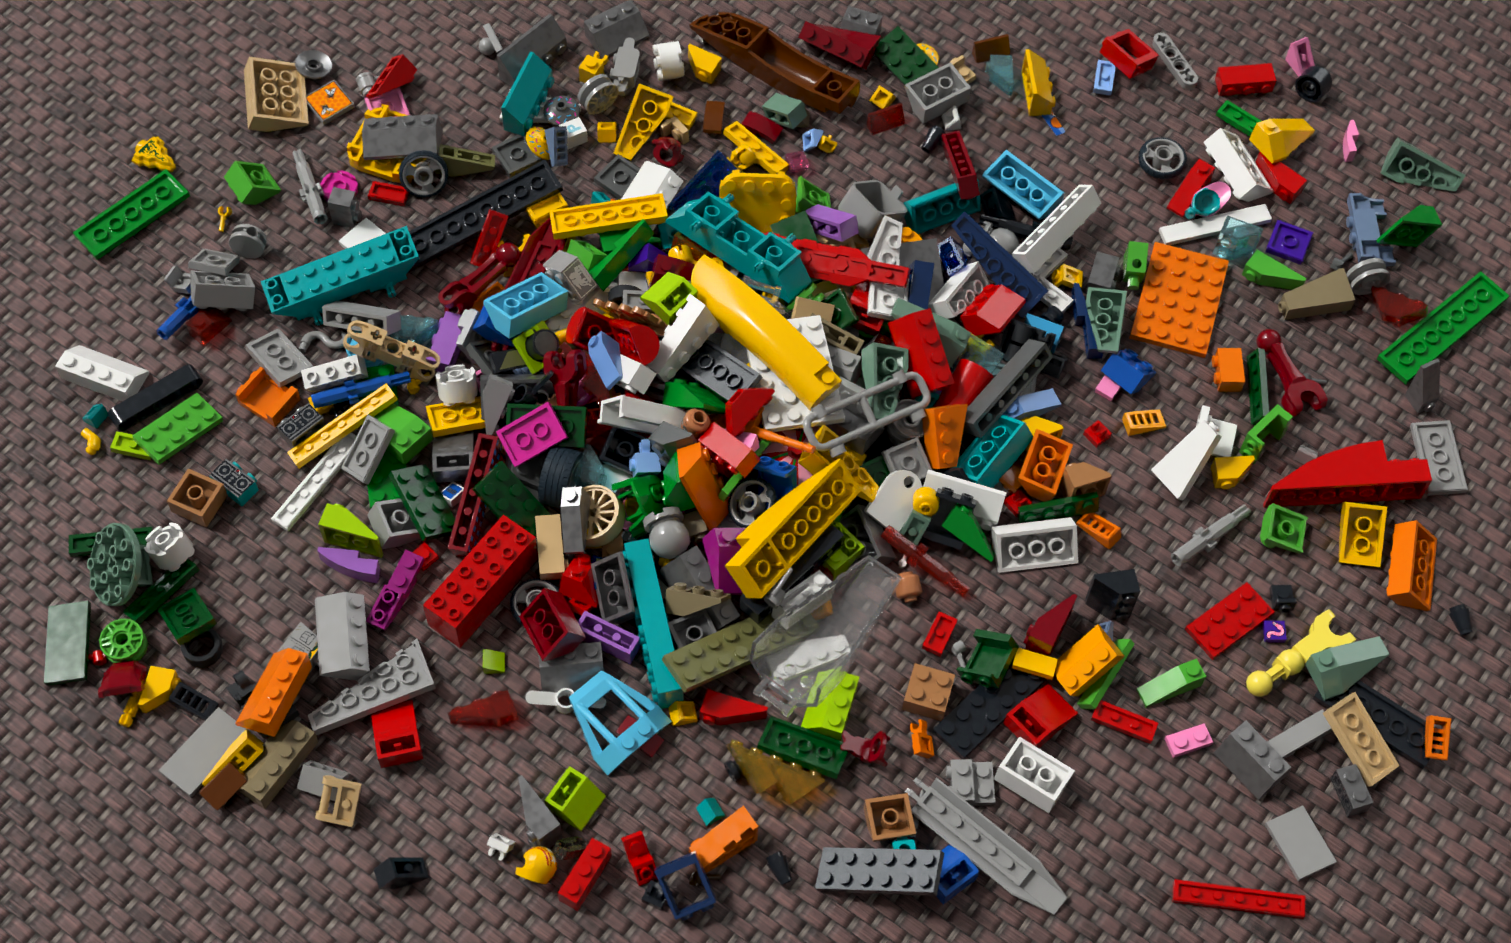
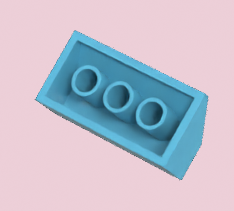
M1005 150L982 174L985 180L1039 220L1048 217L1064 199L1063 191L1008 150Z
M541 272L485 299L483 304L495 329L510 339L528 330L538 322L545 321L567 310L569 291Z

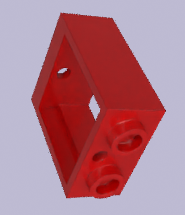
M1129 29L1106 37L1102 42L1103 46L1100 50L1104 57L1130 79L1151 70L1159 57L1153 49ZM1120 45L1124 46L1137 59H1134L1132 56H1130L1124 49L1120 47Z

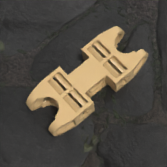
M355 320L348 325V334L343 339V345L348 351L372 362H375L376 359L396 366L395 371L399 373L408 371L411 378L420 381H430L434 377L435 369L440 364V357L435 351L408 340L407 344L386 336L388 331L363 321ZM359 326L362 329V333H354L351 327ZM353 338L358 344L355 346L349 345L347 339ZM387 349H392L395 353H390ZM426 358H435L436 364L431 365L426 361ZM421 369L430 370L431 375L424 376L421 373Z

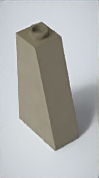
M1340 268L1284 293L1281 301L1278 303L1279 312L1283 314L1284 320L1351 310L1355 297L1344 268Z

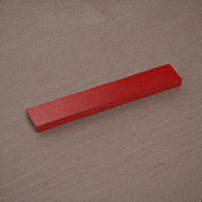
M1177 879L1173 881L1172 903L1300 919L1305 918V895Z

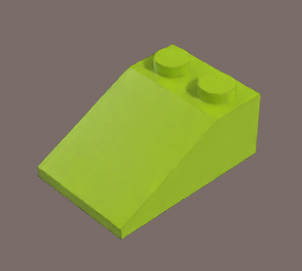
M327 503L318 524L324 543L350 550H358L361 553L380 558L383 557L379 538L373 531L344 506Z

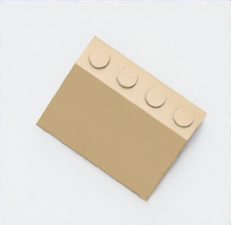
M249 57L244 69L248 130L269 132L308 126L305 77L297 71L295 63Z

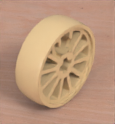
M589 485L583 487L591 496L586 546L600 547L606 545L619 535L624 526L626 517L624 505L618 496L605 486ZM613 516L612 521L606 519V517ZM604 524H607V528L603 530L602 526ZM595 528H598L599 533L594 535Z

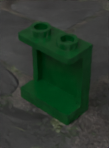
M976 629L973 636L978 643L966 667H958L956 671L960 675L961 680L967 684L975 683L986 688H999L1019 646L1012 635Z

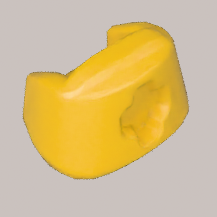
M822 135L818 147L826 153H832L837 147V142L831 140V135L828 137Z

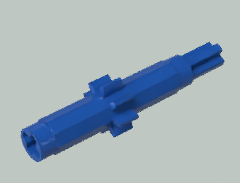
M191 296L188 299L183 297L175 305L178 309L157 329V334L162 339L167 340L188 319L193 321L200 314L199 308L193 305Z
M407 371L357 383L350 379L344 381L345 386L312 394L311 398L314 409L348 400L351 405L358 403L359 397L370 395L386 383L392 389L394 386L410 383L411 378Z

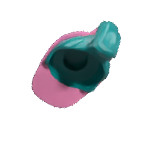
M1215 182L1200 189L1192 198V207L1185 210V217L1192 219L1195 215L1203 217L1214 215L1230 199V187L1224 182Z

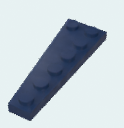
M964 211L951 225L996 285L1002 284L1025 298L1026 303L1018 311L1021 318L1049 291L967 212Z

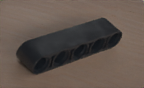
M185 365L117 404L109 410L108 416L119 431H125L198 389L203 384V379L193 365Z

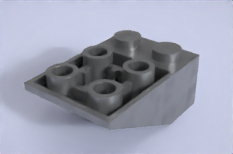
M474 430L433 437L432 461L433 475L436 483L466 481L474 452Z

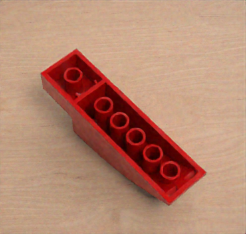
M1383 440L1344 447L1305 463L1272 485L1263 506L1268 508L1272 503L1281 507L1340 504L1342 502L1357 503L1421 499L1432 482V477L1427 459L1412 458L1410 460L1400 461L1399 459L1387 461Z

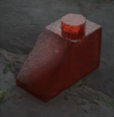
M219 309L201 310L186 322V326L190 336L204 346L227 327L232 320Z

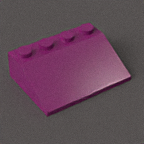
M713 528L702 538L715 589L723 590V593L731 595L743 594L725 565L741 549L735 538L746 528Z

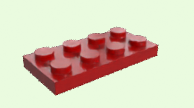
M1246 582L1187 625L1185 630L1213 660L1261 625L1263 621L1273 616L1275 611Z

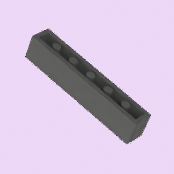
M1028 339L967 407L963 429L965 434L982 438L1048 364L1053 356L1045 342Z

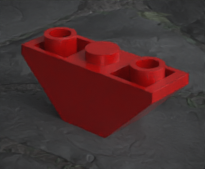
M767 387L738 389L725 404L726 431L734 437L741 435L746 429L745 425L759 415V409L772 400L775 390Z

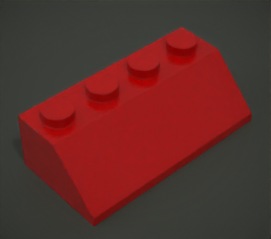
M931 308L908 314L888 323L894 345L908 349L907 372L920 374L925 380L930 393L947 389L955 384ZM912 379L906 381L911 398L922 396L916 381Z

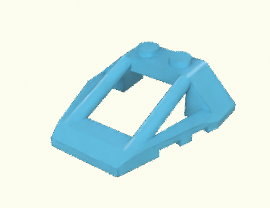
M602 670L569 696L576 718L591 750L593 760L607 776L651 737L658 734L672 722L662 709L649 698ZM611 690L640 718L617 738L588 710ZM636 702H638L640 705L649 710V712L645 713L644 710ZM588 722L610 743L603 751Z

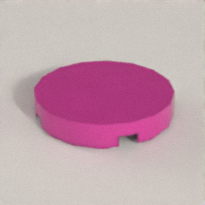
M342 170L337 173L331 172L327 174L320 184L324 192L323 198L327 202L333 187L355 191L356 195L358 193V183L355 176Z

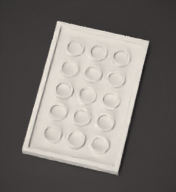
M821 316L786 319L829 362L828 366L833 370ZM746 348L750 367L763 377L755 388L767 387L775 390L772 400L767 405L762 406L764 407L762 412L763 428L772 432L803 428V421L807 415L813 413L812 410H809L762 361ZM838 389L818 405L823 404V407H827L841 401ZM843 409L813 421L811 427L845 422Z

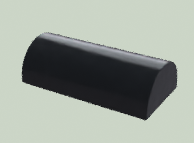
M612 427L598 460L633 476V471L629 470V460L632 459L635 453H640L639 443L641 440L648 438L631 430ZM650 443V452H654ZM662 465L661 473L657 476L661 481L664 480L663 471L665 469Z

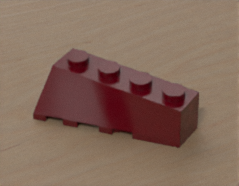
M805 21L798 38L866 70L882 37L812 24Z

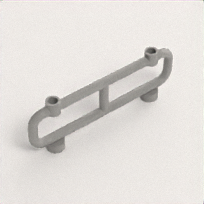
M903 370L892 374L893 379L827 407H823V404L817 405L811 409L813 413L807 415L803 421L805 435L809 443L815 446L817 451L824 452L829 450L831 457L834 458L847 451L844 443L906 416H909L912 423L927 416L924 408L931 401V394L925 380L916 372L904 373ZM908 380L916 381L923 395L921 402L876 420L866 398L898 386ZM857 402L860 403L869 422L868 425L826 443L818 442L811 428L813 421Z

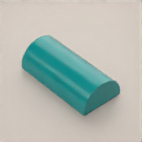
M955 183L903 203L908 210L904 216L906 224L917 234L957 220L964 211L970 215L981 210L980 195L970 200L961 199Z

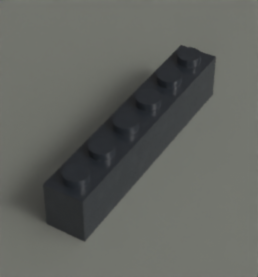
M830 524L790 567L793 571L781 589L787 593L810 577L844 545V534ZM783 576L778 580L776 586H777L778 583L781 581V579L783 578ZM744 594L740 597V609L757 624L762 622L773 610V607L764 601V597L746 598Z

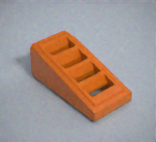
M1096 513L1084 514L1076 522L1077 526L1108 549H1111L1121 539V528ZM1092 519L1093 521L1088 525L1087 522Z
M1433 715L1426 717L1425 758L1448 761L1451 718ZM1434 724L1441 725L1442 729L1434 728ZM1433 732L1441 733L1442 737L1433 736ZM1433 740L1440 741L1442 745L1432 744ZM1432 748L1442 750V754L1433 753Z

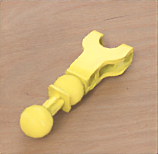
M1328 609L1315 618L1310 626L1308 636L1300 640L1292 649L1281 652L1275 658L1271 669L1266 672L1259 670L1252 672L1247 677L1246 687L1253 696H1266L1272 691L1275 680L1280 677L1286 680L1290 675L1298 674L1305 667L1311 654L1331 647L1353 643L1356 638L1350 632L1342 636L1331 632L1329 625L1335 615Z

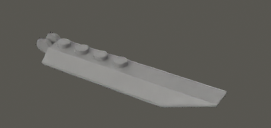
M917 777L914 779L915 784L926 792L920 798L912 789H906L905 792L917 801V804L911 809L912 814L954 848L966 854L971 862L1009 893L1051 914L1057 912L1068 897L1040 860L938 778L934 780L931 787L925 785Z

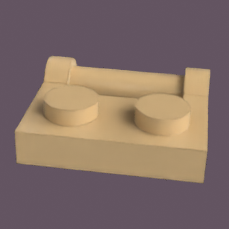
M324 775L319 810L316 811L315 818L320 821L353 827L362 784ZM332 787H337L333 814L327 812Z

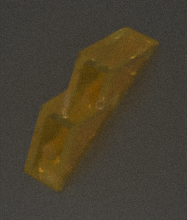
M732 739L730 743L726 744L756 794L775 784L786 803L791 804L825 782V779L821 778L822 774L810 770L808 773L802 770L803 767L792 762L790 765L782 762V758L775 755L765 756L762 750L754 747L747 749L743 747L744 743Z

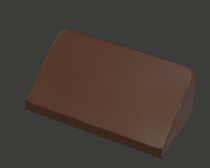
M1005 34L975 41L972 55L976 63L1009 56V35Z
M229 762L199 793L214 809L219 810L247 782L246 773Z

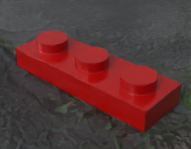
M489 209L470 261L471 264L480 267L492 253L496 252L509 217L508 215Z
M1102 700L1094 710L1091 721L1151 744L1158 726V722Z

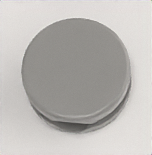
M250 224L235 226L229 238L230 248L239 256L250 259L260 257L267 244L266 234L258 227Z

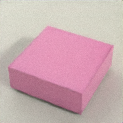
M1105 375L1095 388V393L1112 401L1121 389V386Z

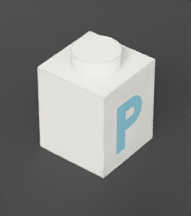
M579 117L559 125L567 127V149L588 142L587 130Z

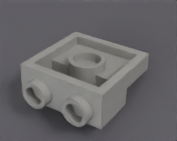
M465 309L457 325L461 333L457 338L456 345L472 364H477L470 358L465 347L471 342L487 339L473 330L480 312L475 309Z
M972 759L950 760L949 766H946V779H950V786L948 787L971 806L995 805L992 762H972Z

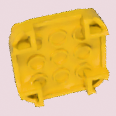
M382 104V107L371 111L368 109L364 113L365 119L407 116L390 110L389 105ZM363 121L352 143L348 142L347 145L350 166L359 171L392 182L401 183L399 169L405 158L364 160L362 142ZM426 158L415 159L410 164L415 167L418 163L425 162ZM413 175L406 176L409 183L414 179Z
M740 169L732 170V173L720 182L719 198H724L731 193L734 196V201L729 204L739 211L738 217L762 233H773L771 224L795 215L797 198L795 182L785 172L778 171V174L740 173Z

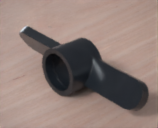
M550 370L533 389L525 384H520L515 389L513 404L535 405L539 396L537 391L551 378L554 372ZM507 411L504 418L501 419L504 425H506Z

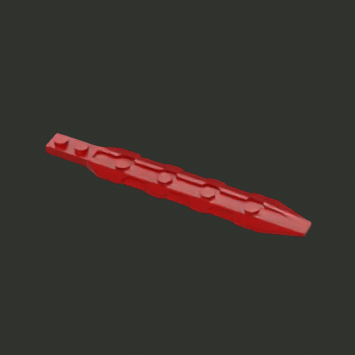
M773 233V234L777 235L778 237L787 238V237H784V236H780V234ZM687 237L686 243L711 259L717 258L716 255ZM796 239L792 243L795 248L801 251L800 258L810 278L831 281L832 284L848 287L868 281L902 288L907 287L911 270L908 267L872 261L857 248L841 245L839 247L831 246L809 239Z

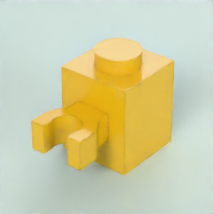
M598 51L594 53L593 57L587 55L579 66L580 81L586 83L590 78L604 74V65L608 62V56L605 55L604 58L598 59L600 57Z

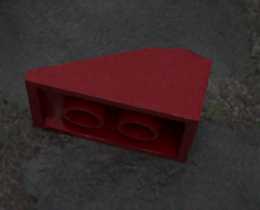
M1071 595L1039 617L1035 625L1030 624L1023 644H1026L1025 650L1050 657L1072 613L1078 595Z

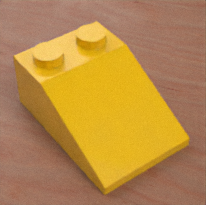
M1342 502L1339 536L1340 563L1374 567L1381 566L1387 514L1386 506Z

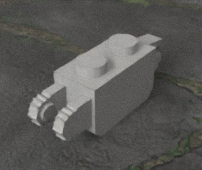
M631 37L624 40L623 47L619 46L617 54L614 53L613 64L615 65L614 68L610 69V79L618 88V95L625 96L627 89L635 87L640 67V52L635 49V40Z

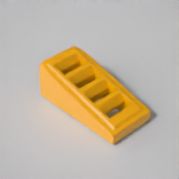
M1160 409L1124 413L1122 418L1128 436L1166 428ZM1154 416H1157L1159 423H1155ZM1147 418L1150 419L1151 424H1148Z

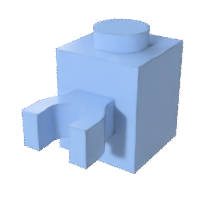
M642 439L639 443L640 453H635L632 459L629 460V470L633 471V478L648 475L658 476L661 473L659 457L655 452H650L649 439Z

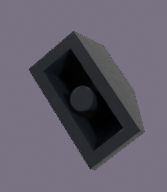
M389 857L374 868L379 889H398L429 878L423 857Z

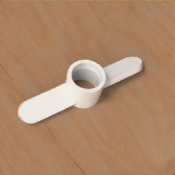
M569 688L560 689L558 692L529 691L526 693V701L530 704L555 706L558 712L563 714L573 711L572 705L563 706L558 702L561 696L569 697L574 693ZM602 697L590 708L605 707V698Z

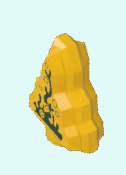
M153 136L148 141L141 140L136 145L132 163L139 167L143 165L148 168L156 167L161 171L166 169L168 172L176 169L172 158L168 156L167 148L164 147V141L158 136Z

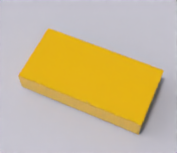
M558 193L527 207L526 212L536 225L550 218V210L568 208V204L562 195Z
M1018 648L1014 656L1012 668L1052 680L1058 659Z

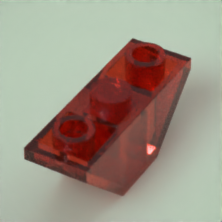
M1372 286L1371 288L1372 299L1381 319L1402 326L1424 318L1428 314V305L1421 300H1412L1401 293L1389 292L1384 287Z

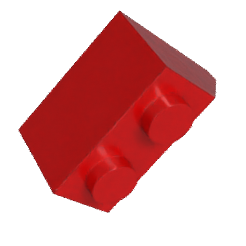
M584 553L576 554L562 574L559 592L564 596L574 598L577 601L597 608L599 602L591 564L596 562V558Z

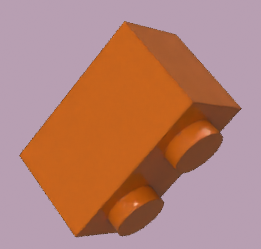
M1218 348L1216 354L1212 356V367H1215L1216 371L1214 373V384H1217L1218 392H1241L1245 384L1241 348Z

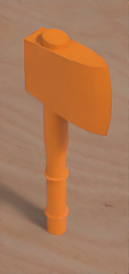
M764 407L759 409V415L754 420H750L745 425L746 429L744 432L756 434L760 439L783 444V446H789L802 452L815 453L816 447L758 427L762 419Z

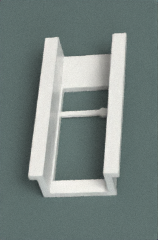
M620 395L601 401L600 419H598L597 423L651 435L663 421L681 428V421L689 410L685 411V409Z

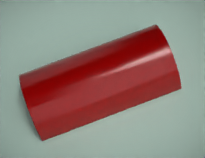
M581 307L569 321L566 330V341L589 352V340L600 331L615 340L608 323L612 319L587 307Z
M621 318L608 322L615 340L619 343L621 355L643 365L649 364L656 358L660 343L657 334L651 328Z
M960 359L952 373L955 384L942 390L933 407L954 404H968L969 406L993 380L994 376L982 366L967 359Z

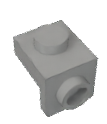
M173 266L165 276L164 281L174 292L190 294V274L183 273L178 266Z

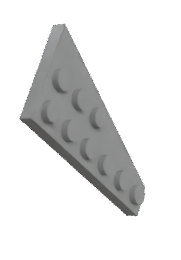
M418 639L411 642L412 645L404 651L401 649L395 653L396 656L388 662H382L358 679V683L350 689L348 687L341 692L342 695L333 701H327L310 713L308 717L313 732L316 735L322 734L436 689Z

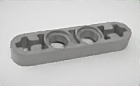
M1162 32L1155 34L1152 42L1153 48L1181 87L1186 90L1194 89L1198 81L1196 73L1167 34ZM1172 52L1175 56L1168 57L1165 53ZM1181 65L1184 67V70H1177L1175 66Z

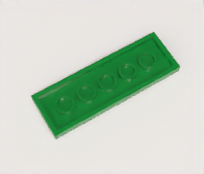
M165 169L73 232V235L98 260L190 197L189 192Z

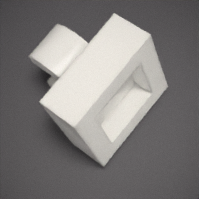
M497 833L490 836L487 843L488 846H491L488 855L492 856L495 850H499V860H503L507 853L513 850L515 841Z

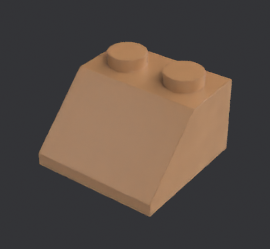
M1085 462L1071 463L1065 467L1059 487L1064 498L1097 492L1100 497L1106 494L1112 476L1109 472Z
M908 793L865 799L864 813L867 828L873 842L916 835Z

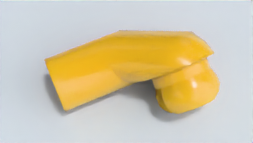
M85 428L81 432V436L88 441L85 450L88 454L95 455L96 451L100 449L101 439L90 429Z

